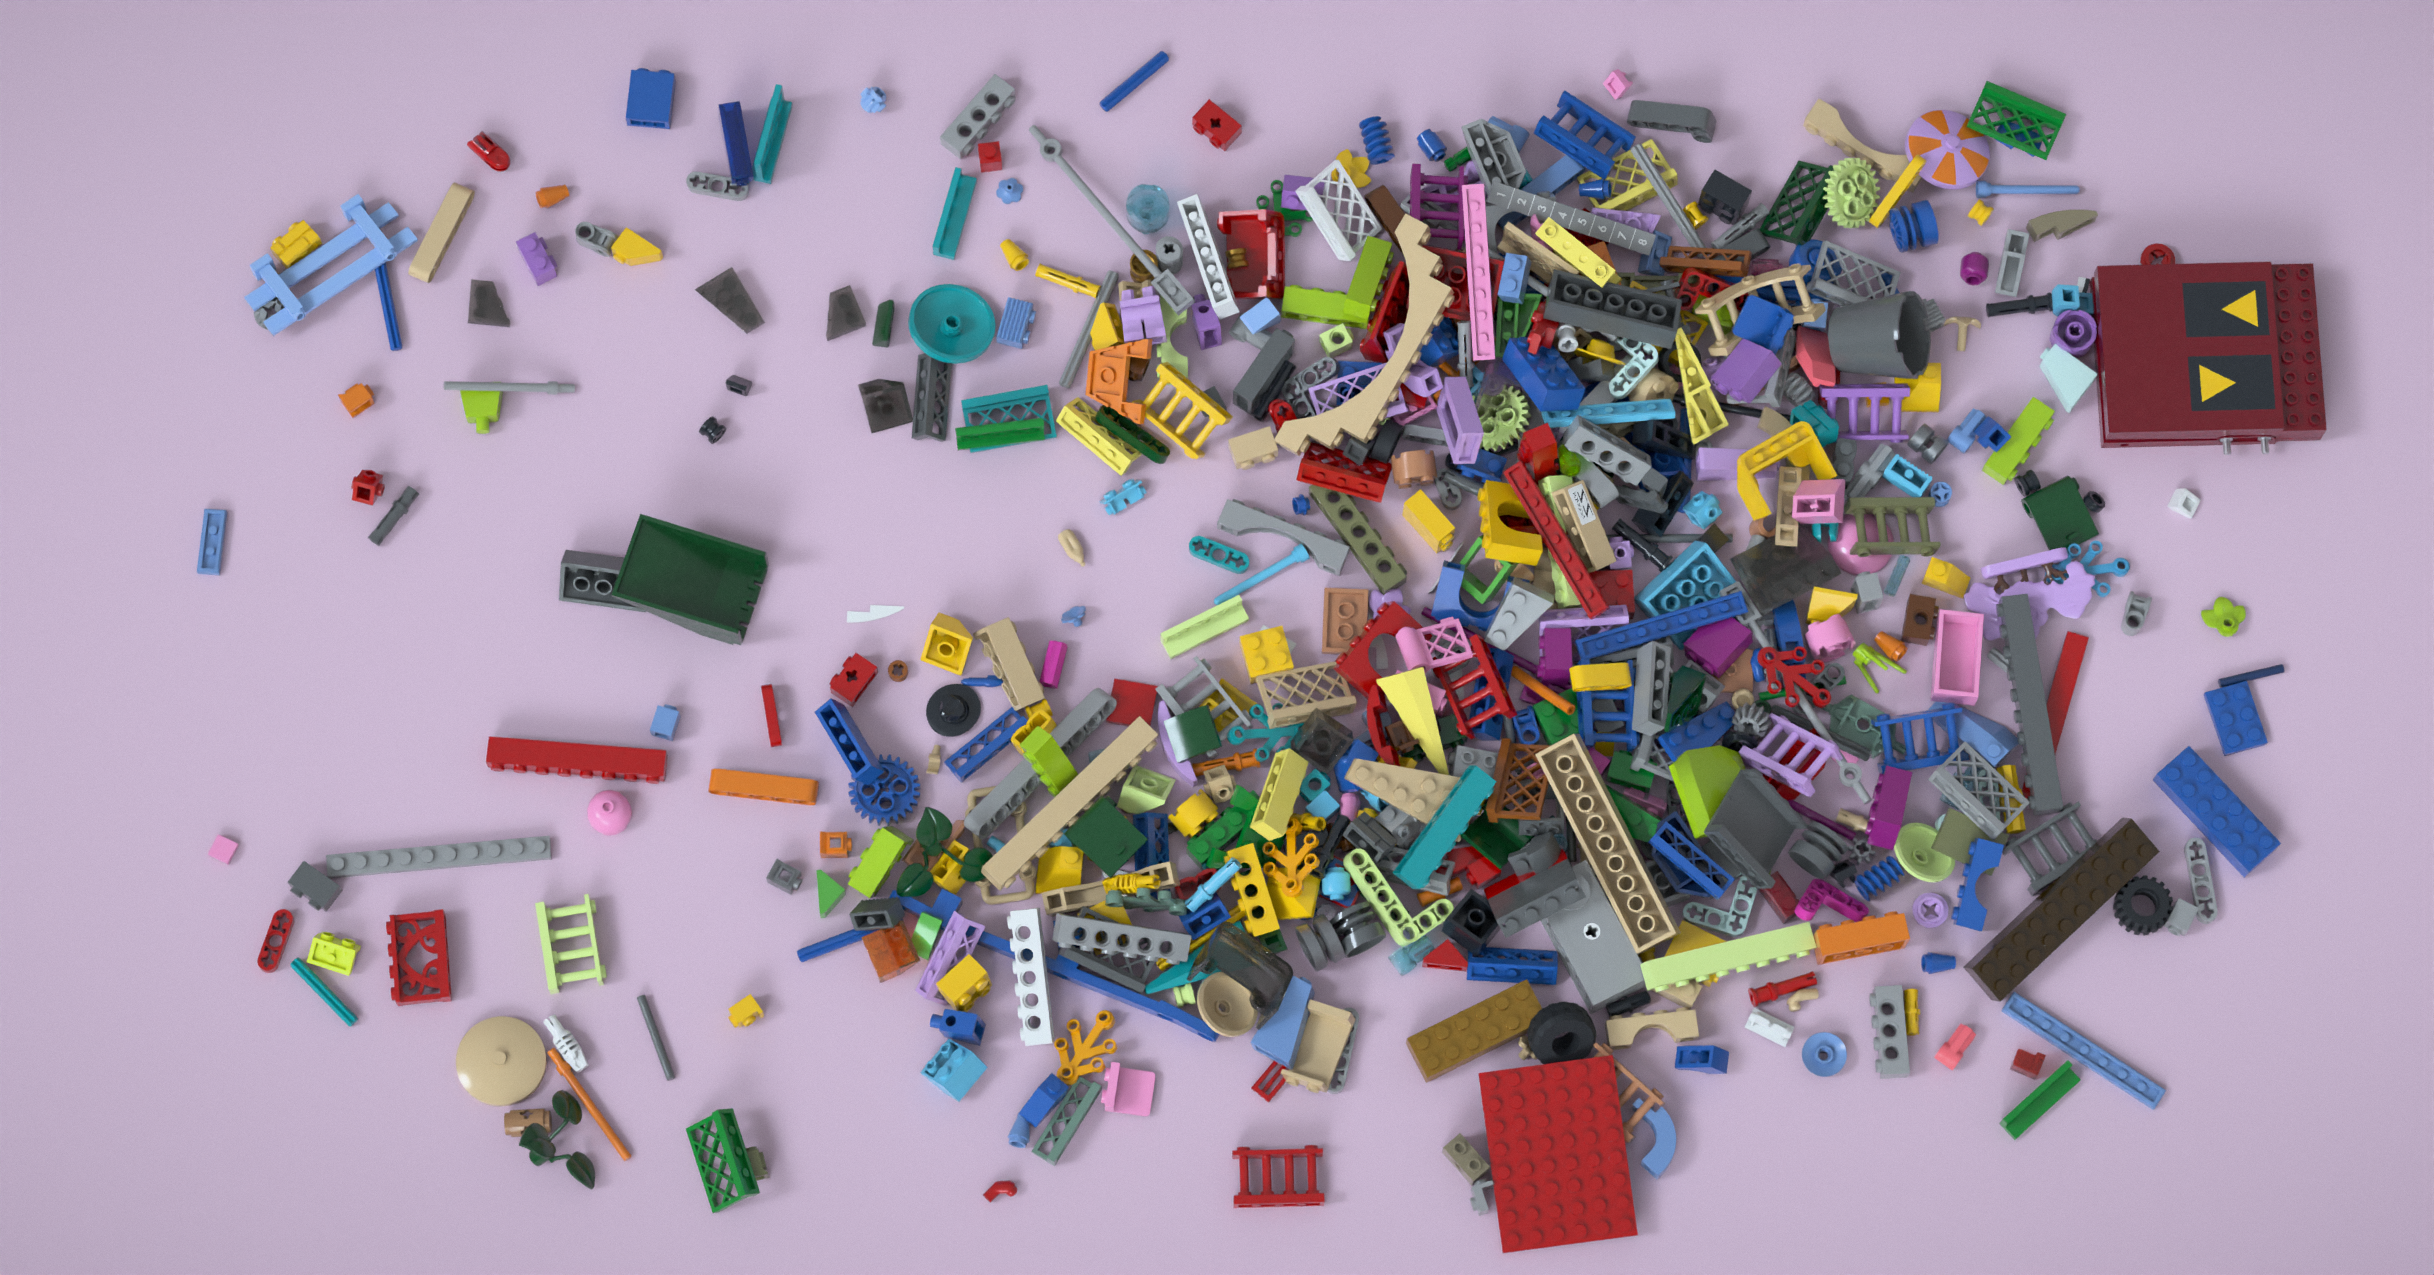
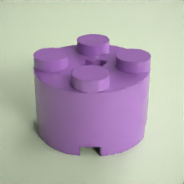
M2064 311L2058 316L2052 327L2049 338L2052 347L2054 344H2057L2075 358L2084 356L2089 352L2096 339V322L2085 311Z

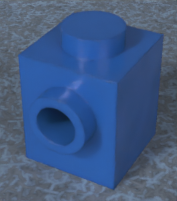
M1989 416L1974 430V433L1979 437L1976 441L1985 449L1990 447L1996 453L2011 438Z

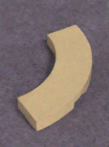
M1765 406L1757 428L1772 437L1790 427L1791 424L1781 414ZM1785 457L1786 467H1795L1791 464L1788 457ZM1810 464L1802 467L1801 482L1802 480H1809Z

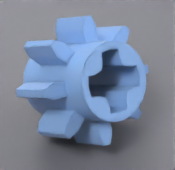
M866 87L860 94L862 96L860 104L865 111L869 113L881 112L886 107L884 103L886 101V94L879 87H871L870 89Z

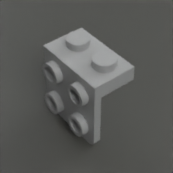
M1458 745L1448 754L1447 765H1450L1449 775L1461 777L1469 765H1476L1493 778L1498 753Z
M1390 804L1375 818L1376 822L1397 840V847L1404 850L1410 849L1426 826V824Z

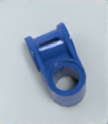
M1528 705L1526 709L1516 711L1517 715L1512 717L1513 727L1519 744L1538 745L1540 733L1531 705ZM1531 734L1535 739L1533 741H1526L1524 736Z

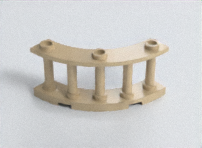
M1797 263L1787 268L1766 272L1757 276H1746L1741 282L1724 289L1711 298L1704 299L1701 305L1695 309V313L1708 314L1716 336L1715 343L1708 348L1710 355L1728 356L1743 339L1734 335L1732 331L1724 335L1716 311L1726 304L1733 325H1735L1739 313L1734 299L1747 292L1749 295L1752 294L1759 297L1756 289L1772 284L1779 306L1788 309L1794 315L1793 324L1816 321L1826 309L1824 303L1814 304V302H1811L1804 283L1803 276L1811 269V266ZM1794 280L1803 305L1789 306L1780 282Z

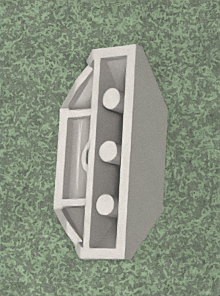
M1479 119L1462 126L1469 154L1482 184L1485 185L1487 195L1493 181L1519 189L1526 174V169L1510 132L1488 123L1484 119Z

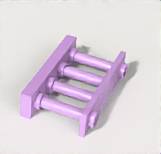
M1771 713L1769 718L1774 724L1773 729L1757 748L1750 749L1743 746L1739 754L1746 765L1811 797L1815 792L1811 784V778L1830 756L1838 761L1843 759L1838 750L1839 746L1832 740L1826 741L1798 727L1782 715L1779 717ZM1781 732L1789 735L1772 757L1763 755ZM1797 740L1805 743L1788 765L1785 764L1783 766L1779 764V761ZM1813 748L1821 751V754L1805 773L1799 774L1795 772Z

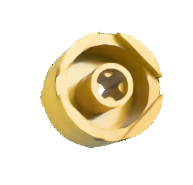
M1202 788L1198 790L1199 796L1194 793L1176 809V816L1172 813L1168 816L1169 820L1185 838L1189 836L1191 839L1201 831V825L1204 822L1208 824L1218 817L1219 813L1217 810L1219 808Z

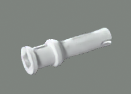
M1559 322L1556 330V335L1560 339L1558 342L1559 349L1567 353L1572 352L1578 347L1577 339L1574 337L1576 333L1575 327Z

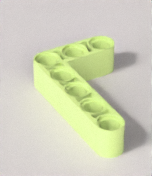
M1355 849L1343 859L1345 869L1349 872L1351 878L1394 941L1400 946H1407L1445 921L1454 910V906L1449 900L1440 899L1411 918L1365 850ZM1353 856H1356L1359 859V865H1356L1353 862ZM1365 874L1371 876L1372 884L1366 881ZM1378 893L1384 895L1385 902H1381L1378 899ZM1438 906L1444 909V915L1438 913ZM1391 911L1397 914V921L1391 918ZM1421 918L1427 921V927L1421 925ZM1403 930L1409 932L1410 939L1404 937Z

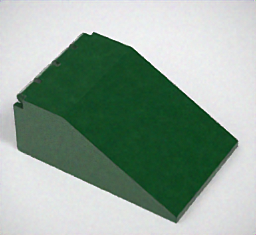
M640 514L615 583L612 597L699 635L731 645L734 643L741 645L747 627L740 624L749 625L754 607L747 604L757 603L761 587L754 584H763L769 566L767 553Z

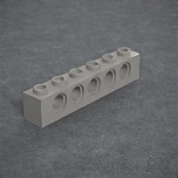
M1057 913L1052 940L1059 942L1058 946L1072 948L1073 944L1079 945L1080 950L1093 952L1094 948L1102 949L1101 953L1115 955V951L1124 952L1123 956L1136 958L1137 954L1145 955V960L1158 962V958L1167 959L1166 963L1179 965L1180 961L1187 962L1191 935ZM1081 927L1083 934L1079 939H1075L1074 931ZM1099 931L1104 932V939L1101 942H1097L1095 938ZM1121 934H1124L1126 941L1123 945L1119 946L1117 939ZM1146 937L1147 946L1140 949L1139 941ZM1164 941L1169 943V948L1166 952H1162L1160 949Z

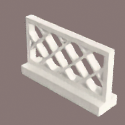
M1334 160L1306 186H1300L1295 191L1339 260L1351 261L1356 256L1355 253L1364 246L1367 236L1374 237L1382 230V227L1339 160ZM1335 168L1339 172L1338 182L1330 181L1331 171ZM1319 182H1324L1323 195H1318L1314 189V186ZM1330 183L1337 184L1336 197L1328 196ZM1343 185L1348 186L1350 189L1349 199L1341 198ZM1328 199L1335 200L1334 212H1329L1327 209ZM1341 201L1348 202L1347 214L1339 213ZM1354 203H1358L1361 207L1360 216L1352 215ZM1339 216L1346 217L1345 230L1340 229L1338 226ZM1352 218L1359 219L1358 232L1350 231ZM1365 220H1369L1374 227L1369 233H1363ZM1350 233L1357 234V241L1353 247L1349 244Z

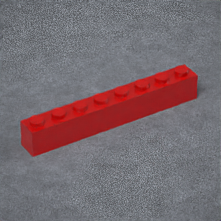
M489 736L486 764L488 768L497 772H503L504 769H513L515 773L535 771L539 775H548L551 772L557 773L558 776L570 777L571 774H577L581 778L591 779L593 776H602L604 780L624 778V781L637 782V779L646 780L647 783L659 784V781H665L668 755L666 750Z

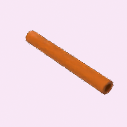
M1512 667V677L1566 714L1571 715L1574 713L1575 706L1519 667Z

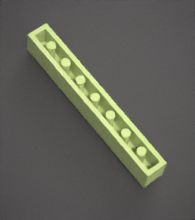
M1810 922L1649 960L1640 964L1647 991L1655 989L1656 992L1668 990V985L1676 984L1677 988L1688 985L1689 980L1696 979L1697 983L1709 980V975L1716 974L1718 978L1729 975V971L1736 969L1737 973L1750 969V965L1756 964L1757 968L1770 965L1769 961L1775 959L1777 963L1790 960L1789 956L1797 955V958L1810 955V950L1817 947Z

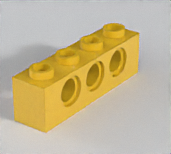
M1253 843L1226 851L1227 856L1224 857L1225 864L1234 857L1240 864L1247 863L1250 867V872L1246 876H1242L1237 871L1233 875L1234 877L1230 878L1234 891L1238 890L1241 898L1237 900L1241 912L1245 911L1247 920L1244 921L1247 933H1252V936L1256 937L1280 929ZM1249 884H1253L1257 889L1253 897H1248L1245 894V887ZM1257 905L1263 909V915L1258 919L1252 916V909Z

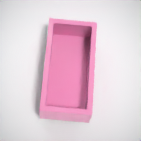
M1939 610L1935 629L1930 701L1975 706L1979 694L1984 614Z

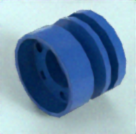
M1928 200L1912 203L1911 214L1904 205L1900 206L1899 210L1898 208L1890 209V230L1900 252H1907L1908 247L1911 250L1916 249L1917 239L1922 247L1938 243L1939 235L1936 218Z

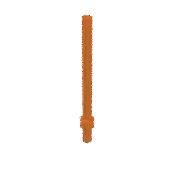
M555 1048L549 1050L547 1053L556 1064L558 1073L568 1081L624 1161L632 1157L574 1076L571 1071L572 1067L567 1061L562 1059Z

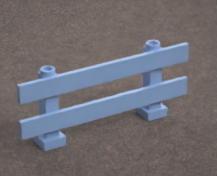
M359 194L349 199L340 207L348 222L353 219L356 224L279 275L276 273L275 264L268 253L250 264L255 278L258 281L263 279L266 282L244 297L250 307L256 311L276 297L285 307L263 322L273 336L294 322L302 320L306 314L383 263L393 260L397 254L418 241L409 227H406L390 239H387L380 228L399 217L389 202L368 215L364 201ZM365 238H368L375 248L299 299L290 291L289 288Z

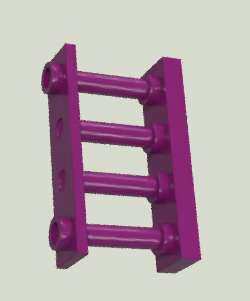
M1412 163L1410 174V216L1419 221L1424 219L1457 221V230L1430 228L1431 237L1457 239V250H1461L1463 241H1465L1462 185H1468V175H1464V166L1459 167L1458 177L1425 175V173H1421V164ZM1424 184L1457 186V195L1424 193V190H1421V186H1424ZM1424 201L1457 203V212L1427 211L1424 208H1420V203H1424Z

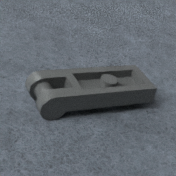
M1614 485L1619 492L1616 500L1620 504L1657 513H1663L1668 508V503L1660 498V495L1655 490L1646 492L1643 489L1633 490L1626 485H1622V487Z

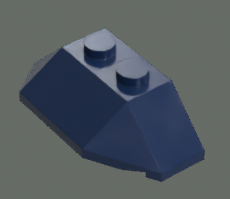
M1677 811L1657 823L1656 833L1665 822H1668L1706 854ZM1665 829L1659 837L1668 844L1674 843L1673 834L1668 829ZM1677 838V843H1683L1680 839ZM1687 845L1678 846V852L1684 858H1691V849ZM1652 848V858L1677 893L1707 898L1712 896L1656 848ZM1694 852V857H1700ZM1695 860L1696 868L1702 873L1709 872L1708 863L1705 860ZM1711 866L1712 872H1718ZM1720 874L1712 875L1713 882L1720 888L1726 884Z

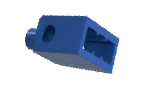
M945 1009L943 1016L932 1014L930 1027L938 1028L944 1037L978 1046L981 1045L986 1024L978 1014Z

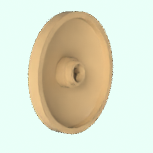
M506 1016L488 1018L474 1025L461 1040L456 1054V1070L463 1087L476 1100L491 1106H510L527 1099L541 1084L547 1066L545 1047L536 1031L527 1023Z

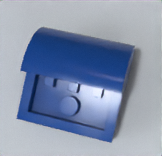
M1338 360L1340 370L1337 374V379L1381 365L1382 362ZM1376 371L1371 372V373H1368V374L1374 376L1375 373H1376ZM1366 375L1359 376L1355 385L1365 389L1371 383L1372 378ZM1355 378L1350 379V380H1347V381L1353 383L1354 380H1355ZM1340 382L1337 385V393L1346 397L1352 385ZM1354 387L1349 399L1358 395L1361 390ZM1336 395V405H1342L1345 399Z

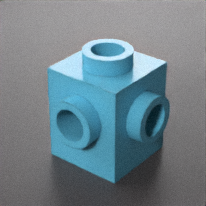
M1703 491L1693 496L1692 500L1683 507L1691 523L1702 529L1708 527L1723 513L1719 507V500L1713 494L1708 495Z

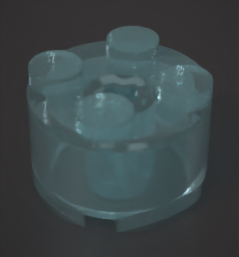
M1141 184L1133 188L1128 194L1126 217L1129 224L1135 230L1143 234H1150L1160 230L1167 223L1169 218V199L1166 192L1159 186Z

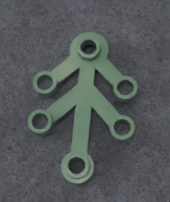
M1137 888V898L1125 897L1121 891L1110 890L1108 895H1106L1105 905L1108 907L1124 906V909L1143 908L1145 912L1169 910V914L1174 916L1186 915L1187 910H1189L1185 900L1172 899L1170 891H1158L1157 900L1150 895V889Z

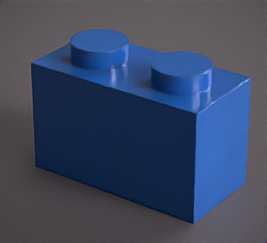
M1215 892L1213 898L1206 900L1195 912L1189 909L1186 915L1179 916L1188 934L1191 935L1192 940H1195L1228 920L1231 916L1221 898Z

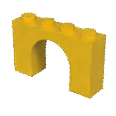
M1486 480L1483 488L1479 489L1477 497L1481 503L1479 508V516L1482 517L1480 531L1483 533L1482 548H1485V558L1536 566L1543 552L1541 535L1519 532L1507 527L1498 516L1511 515L1529 519L1530 517L1510 484Z

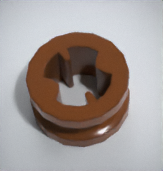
M901 660L893 661L888 667L889 677L895 682L904 681L908 676L907 665ZM898 666L899 669L902 667V675L898 676L896 674L895 676L893 674L894 667Z

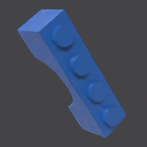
M1975 838L1974 842H1970L1968 854L1971 855L1969 864L1965 863L1962 872L1965 880L1963 885H1959L1957 891V898H1960L1958 907L1954 906L1951 919L1954 920L1953 925L1982 931L1987 909L1979 903L1975 893V885L1978 877L1985 870L1999 867L2004 848L2003 844Z

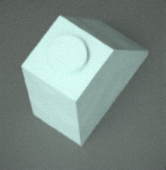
M2054 344L2051 349L2047 347L2040 356L2042 362L2039 367L2065 411L2070 413L2095 381L2097 373L2061 349L2057 344Z

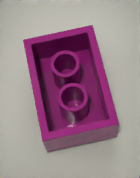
M1886 766L1884 774L1879 773L1877 785H1875L1873 792V803L1869 811L1870 818L1865 830V834L1868 835L1867 844L1893 850L1902 825L1912 772Z

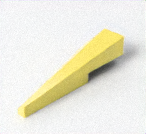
M1680 327L1677 329L1675 340L1692 443L1696 444L1729 424L1710 388L1711 384L1683 329Z
M1418 667L1376 679L1377 684L1381 686L1387 695V699L1393 704L1399 713V717L1414 739L1418 738L1420 742L1418 744L1425 752L1428 760L1432 762L1439 774L1449 775L1424 668Z

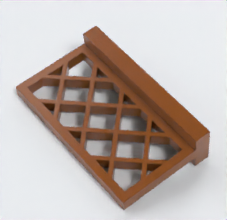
M1502 738L1493 779L1497 782L1493 786L1494 791L1488 797L1486 806L1489 822L1498 823L1499 818L1541 820L1549 781L1545 774L1538 779L1533 776L1534 772L1540 768L1542 769L1535 754L1551 745L1512 743L1510 738ZM1516 751L1528 754L1520 760L1515 756ZM1533 759L1537 764L1527 769L1523 764ZM1520 767L1524 772L1514 777L1511 774L1512 771ZM1529 777L1533 782L1523 787L1519 782ZM1516 785L1520 790L1510 795L1507 790ZM1538 786L1541 792L1532 796L1528 791ZM1525 794L1528 800L1519 805L1515 799ZM1511 802L1516 807L1511 811H1503V808ZM1531 804L1537 807L1536 813L1526 812L1524 809Z

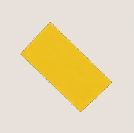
M1596 742L1595 750L1603 756L1613 757L1615 742Z

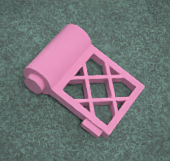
M1445 618L1440 620L1439 624L1417 630L1403 627L1395 637L1408 670L1423 667L1424 672L1427 673L1432 668L1473 657L1459 618ZM1456 627L1458 633L1455 638L1445 634L1446 629ZM1431 633L1436 635L1437 638L1432 643L1425 640L1423 635ZM1441 638L1452 642L1448 649L1437 645ZM1457 644L1464 647L1465 652L1457 654L1451 650ZM1434 650L1444 653V656L1433 661L1431 654Z

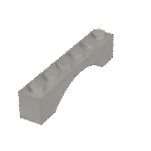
M1227 499L1217 522V529L1237 537L1259 532L1273 533L1286 537L1298 545L1302 544L1319 569L1340 576L1350 549L1344 541L1339 539L1333 541L1326 538L1327 536L1321 532L1314 531L1313 533L1306 530V527L1301 524L1294 523L1292 525L1285 522L1286 520L1280 516L1274 515L1272 517L1265 514V511L1260 508L1253 507L1252 509L1246 507L1242 501Z

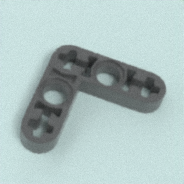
M1324 357L1285 381L1282 393L1287 403L1291 405L1297 419L1317 415L1315 407L1307 394L1309 393L1308 388L1323 384L1338 374L1340 365L1336 359ZM1327 362L1330 363V364H1333V366H1331V372L1325 370V371H1323V372L1320 373V372L1318 371V370H1321V371H1322V370L1326 369V368H1327V364H1326ZM1313 372L1316 380L1313 384H1308L1306 376ZM1291 385L1297 386L1295 393L1299 397L1302 396V398L1297 399L1295 394L1289 393ZM1302 402H1305L1308 406L1304 414L1298 412V406Z

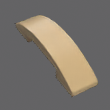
M1780 466L1775 545L1797 547L1798 521L1792 517L1793 496L1801 484L1802 468Z

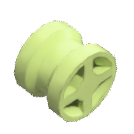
M1187 983L1182 987H1173L1178 1008H1182L1184 1004L1188 1003L1191 1005L1196 1004L1191 983Z

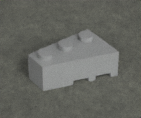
M1514 577L1485 633L1484 641L1505 650L1554 603V595Z

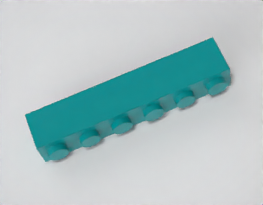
M1469 765L1395 868L1393 874L1412 889L1424 888L1429 883V876L1433 870H1437L1443 863L1442 858L1445 853L1450 852L1456 844L1455 839L1468 828L1469 824L1467 822L1472 816L1478 814L1482 807L1480 805L1482 801L1493 793V786L1497 781L1478 766Z

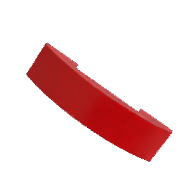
M1373 685L1367 703V723L1370 737L1376 751L1385 763L1400 766L1397 751L1390 745L1387 746L1380 717L1381 713L1388 711L1384 691L1377 685Z

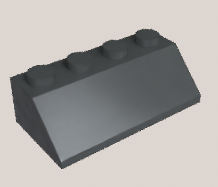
M565 550L560 569L559 601L646 612L612 597L624 557Z

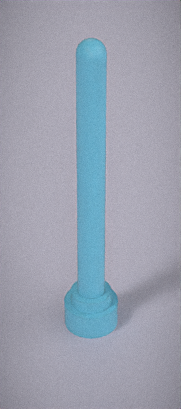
M1302 544L1297 545L1289 556L1216 597L1214 604L1219 605L1239 595L1294 562H1305L1310 559L1306 549Z

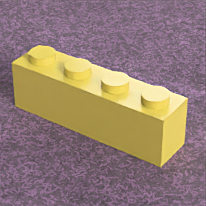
M1290 748L1275 753L1250 825L1253 830L1269 841L1282 837L1286 833L1287 824L1294 811L1293 807L1300 793V786L1306 776V769L1309 763Z

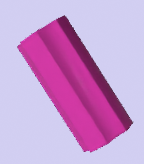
M1049 641L1039 681L1042 686L1052 689L1058 688L1068 648L1067 644Z

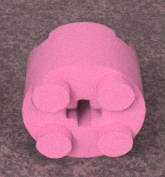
M1840 614L1833 615L1822 623L1817 621L1808 626L1809 631L1804 636L1814 660L1821 659L1823 663L1844 656V650L1849 647L1851 651L1856 645L1845 619Z

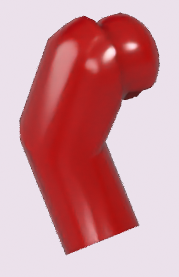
M1010 1180L997 1181L983 1196L991 1203L1002 1193H1006L1010 1197L1014 1196L1018 1189L1015 1183Z

